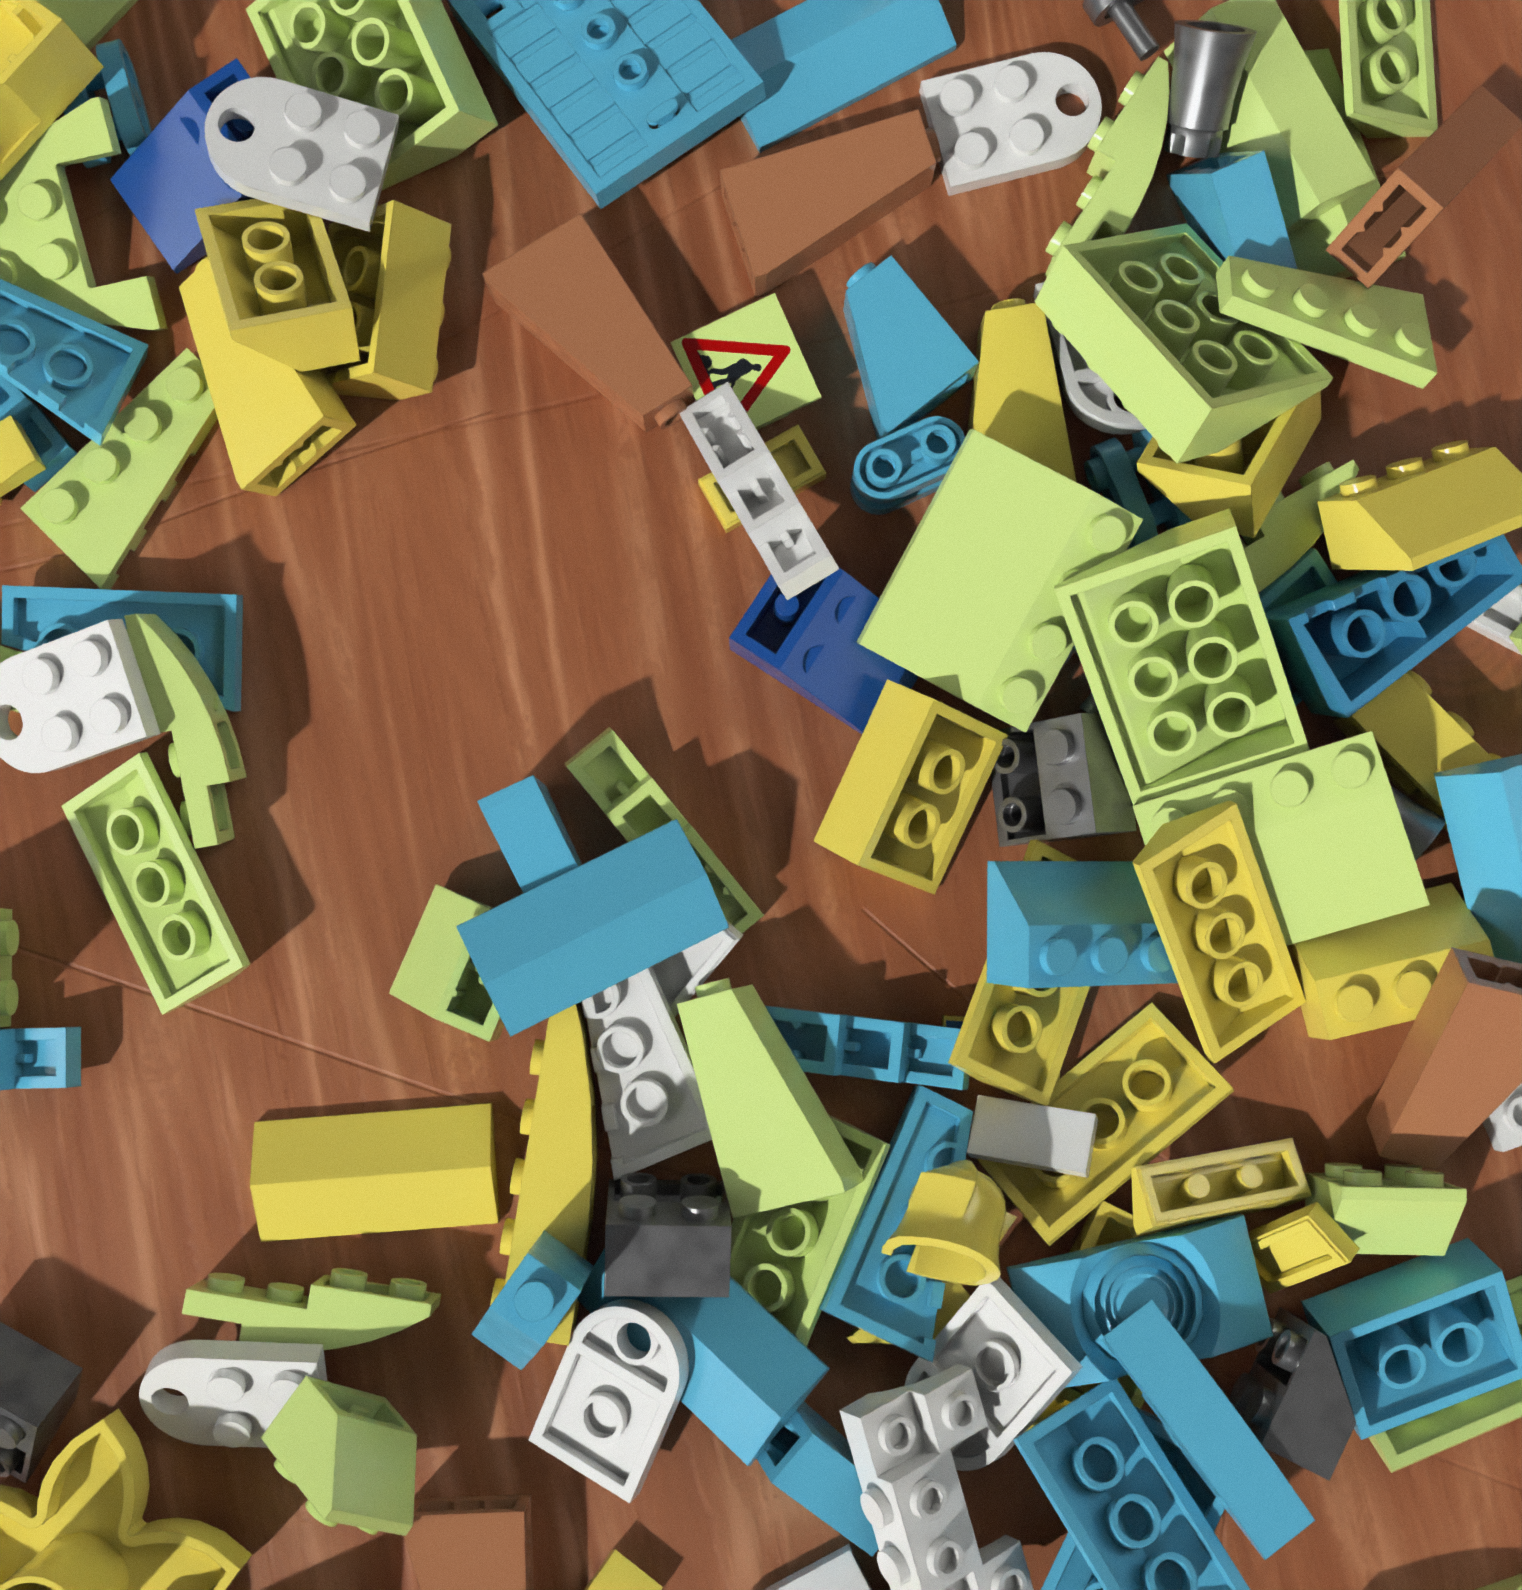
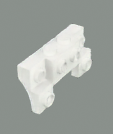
M956 1364L941 1373L919 1382L887 1391L869 1393L839 1410L863 1492L860 1496L861 1507L866 1518L872 1524L880 1551L877 1554V1563L883 1577L889 1583L890 1590H1034L1019 1540L1004 1535L991 1544L980 1549L978 1548L950 1448L988 1426L972 1368Z

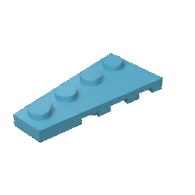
M919 1085L914 1086L857 1228L820 1306V1310L924 1360L933 1362L936 1345L933 1334L937 1309L942 1308L945 1283H942L941 1280L906 1272L916 1245H902L896 1248L891 1256L882 1253V1246L896 1231L908 1208L912 1188L916 1185L920 1173L966 1159L973 1111Z

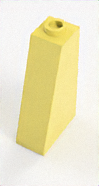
M207 256L197 264L195 272L179 286L236 481L242 490L278 496L356 426V423L322 369L300 372L231 339Z
M1015 298L998 302L991 307V310L985 311L978 330L976 359L979 361L973 377L967 433L970 429H974L1076 482L1046 316L1036 303L1026 304L1024 299Z

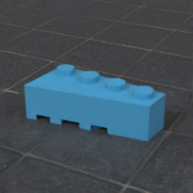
M1503 534L1414 571L1364 570L1265 612L1282 667L1310 712L1313 714L1349 718L1522 583V565Z

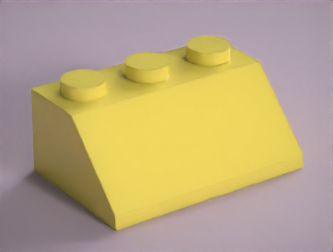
M258 199L195 209L199 229L233 341L300 372L360 361L352 305L322 218Z
M396 200L377 206L370 232L337 222L329 224L328 237L352 305L360 361L321 368L337 394L403 400L432 392L433 382L438 373L436 355L439 329L445 314L443 295L446 271L451 261L449 243L452 224Z
M1321 391L1220 452L1177 464L1171 456L1162 451L1156 439L1152 436L1136 462L1137 471L1192 521L1230 508L1239 535L1255 538L1321 420Z
M1458 440L1433 447L1431 449L1432 458L1423 461L1422 457H1415L1391 463L1386 466L1387 475L1376 479V475H1366L1340 483L1341 493L1317 501L1332 569L1414 571L1522 527V473L1496 447L1469 448L1468 440Z
M887 679L814 838V842L860 867L935 895L1003 748L1001 746L1002 741L1007 739L1008 735L944 703Z
M1452 883L1425 888L1430 904L1428 906L1287 946L1306 1000L1301 1005L1309 1037L1333 1040L1415 1020L1451 947L1494 957L1490 939L1472 912L1467 909L1465 902Z

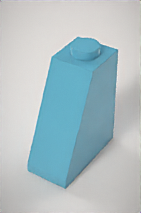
M1264 150L1219 153L1218 157L1201 159L1166 174L1169 186L1187 224L1223 262L1228 256H1234L1297 269Z
M892 255L878 266H875L873 262L867 263L850 277L846 283L848 289L845 293L843 312L875 435L878 440L919 422L973 379L979 361Z
M534 775L477 801L523 893L582 865L547 786Z
M544 1230L471 1335L522 1370L544 1346L581 1293L594 1265Z
M803 1401L758 1456L757 1460L773 1485L870 1556H873L879 1548L872 1524L866 1518L861 1507L860 1496L863 1492L848 1440Z

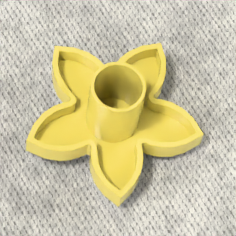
M119 1408L69 1442L52 1462L42 1481L39 1497L20 1488L0 1484V1590H227L252 1554L225 1531L200 1520L179 1517L159 1519L149 1523L143 1520L142 1517L147 1505L150 1487L148 1463L139 1437Z

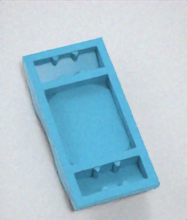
M1241 1213L1006 1267L1011 1290L1083 1366L1065 1388L1112 1381L1128 1375L1102 1339L1103 1336L1150 1300L1155 1302L1198 1359L1212 1358L1273 1336L1245 1217Z

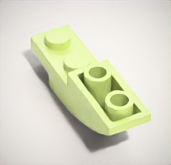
M1157 57L1146 75L1139 71L1133 74L1118 99V102L1125 107L1115 121L1106 116L1091 138L1087 147L1095 153L1086 173L1091 175L1092 179L1076 203V206L1083 209L1073 226L1063 221L1049 242L1045 252L1053 257L1045 273L1046 277L1063 245L1124 235L1130 226L1153 177L1162 149L1167 124L1170 91L1168 62L1161 57Z
M1354 459L1335 470L1330 462H1326L1301 477L1298 481L1302 489L1284 498L1281 492L1279 493L1255 538L1241 535L1243 539H1240L1258 593L1289 570L1324 532L1317 501L1341 493L1339 484L1356 478L1359 468Z
M156 614L125 615L126 630L160 733L172 731L174 742L169 745L168 756L173 774L177 778L181 777L185 801H182L180 805V818L188 836L192 835L195 849L219 845L235 838L225 783L246 778L247 776L239 744L228 714L213 684L197 659L169 626Z
M334 1268L331 1271V1275H323L311 1284L309 1296H304V1287L296 1284L273 1282L268 1284L267 1289L244 1286L245 1278L239 1275L210 1273L208 1280L203 1279L186 1289L182 1314L240 1323L242 1326L239 1341L323 1344L324 1350L370 1342L399 1332L430 1317L440 1305L441 1294L426 1291L427 1283L409 1278H392L390 1285L368 1282V1274L366 1272L348 1268Z

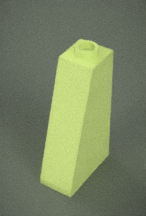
M725 978L696 986L697 998L678 1003L677 1007L732 1217L737 1218L844 1193L862 1183L863 1177L859 1166L753 984L732 989L730 979Z

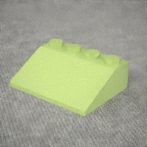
M255 0L246 8L277 79L399 115V127L382 190L457 157L498 126V122L441 0Z
M1187 223L1063 245L1035 300L1036 305L1051 320L1053 327L1064 335L1086 360L1088 367L1097 373L1119 397L1124 408L1132 413L1156 439L1161 450L1171 456L1177 464L1220 452L1323 390L1334 378L1301 343L1219 313L1216 272L1223 264V261Z
M970 429L856 642L1026 733L1074 646L1054 586L1126 551L1143 519L1093 490L974 429Z
M1230 508L1171 528L1054 586L1133 805L1310 750Z
M1372 731L1132 806L1144 844L1146 845L1164 823L1226 801L1237 803L1286 946L1430 905Z

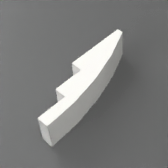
M728 382L692 403L686 410L679 413L715 479L730 501L747 534L758 549L775 582L787 600L839 570L838 565Z

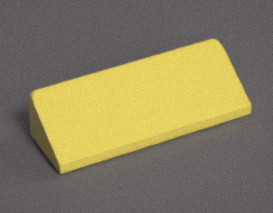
M1293 1138L1135 1166L1131 1169L1133 1225L1136 1236L1239 1213L1245 1215L1285 1207L1312 1196Z

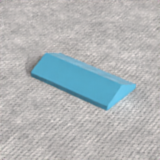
M806 0L731 39L732 43L764 81L766 99L740 115L739 118L759 153L955 51L957 44L940 1Z
M1522 754L1436 772L1434 776L1467 909L1472 912L1490 939L1494 957L1522 964Z
M677 819L456 926L510 1037L729 928L708 875Z
M604 1249L596 1261L581 1293L577 1297V1300L590 1313L606 1303L620 1299L642 1301L663 1312L680 1332L688 1353L689 1374L680 1401L747 1466L753 1464L830 1369L731 1276L729 1297L604 1296ZM629 1323L627 1336L630 1343L640 1351H649L651 1340L646 1329L637 1323Z
M1118 1379L1100 1383L1013 1440L1103 1590H1250Z

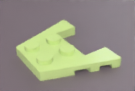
M101 97L91 98L55 121L0 181V279L101 324L146 330L168 329L154 277L144 276L96 287L65 167L122 153L108 100Z

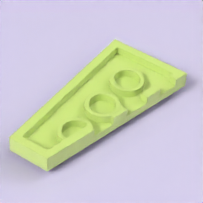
M1228 256L1216 272L1219 313L1421 389L1438 373L1423 294L1374 284L1368 289L1359 281L1234 256Z
M186 348L116 416L101 446L92 440L88 442L20 508L100 589L111 590L119 577L116 572L130 549L136 550L147 532L144 527L160 501L166 502L178 483L174 479L189 455L195 456L218 419L201 361Z

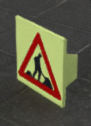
M775 293L670 342L683 372L692 384L693 395L696 401L728 382L757 430L822 398Z

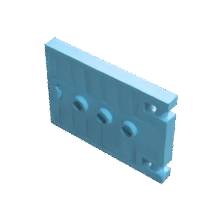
M447 0L453 16L600 209L766 99L764 81L699 0ZM498 8L501 9L500 12H498L497 14H495V15L492 16L491 18H489V19L486 18V16H488L489 14H491L492 12H494V11L497 10Z

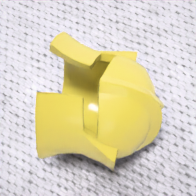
M959 1160L949 1165L920 1173L916 1185L912 1188L904 1217L896 1231L882 1246V1253L891 1256L895 1249L902 1245H916L906 1272L957 1284L973 1286L989 1284L998 1280L1001 1275L999 1243L1017 1216L1006 1212L1002 1191L990 1177L977 1171L972 1161Z

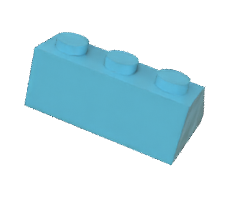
M987 861V983L1022 988L1169 984L1178 982L1132 864L1133 861Z
M1469 1238L1450 1244L1445 1256L1421 1255L1301 1301L1308 1324L1327 1336L1356 1420L1354 1429L1361 1440L1522 1379V1337L1503 1271Z

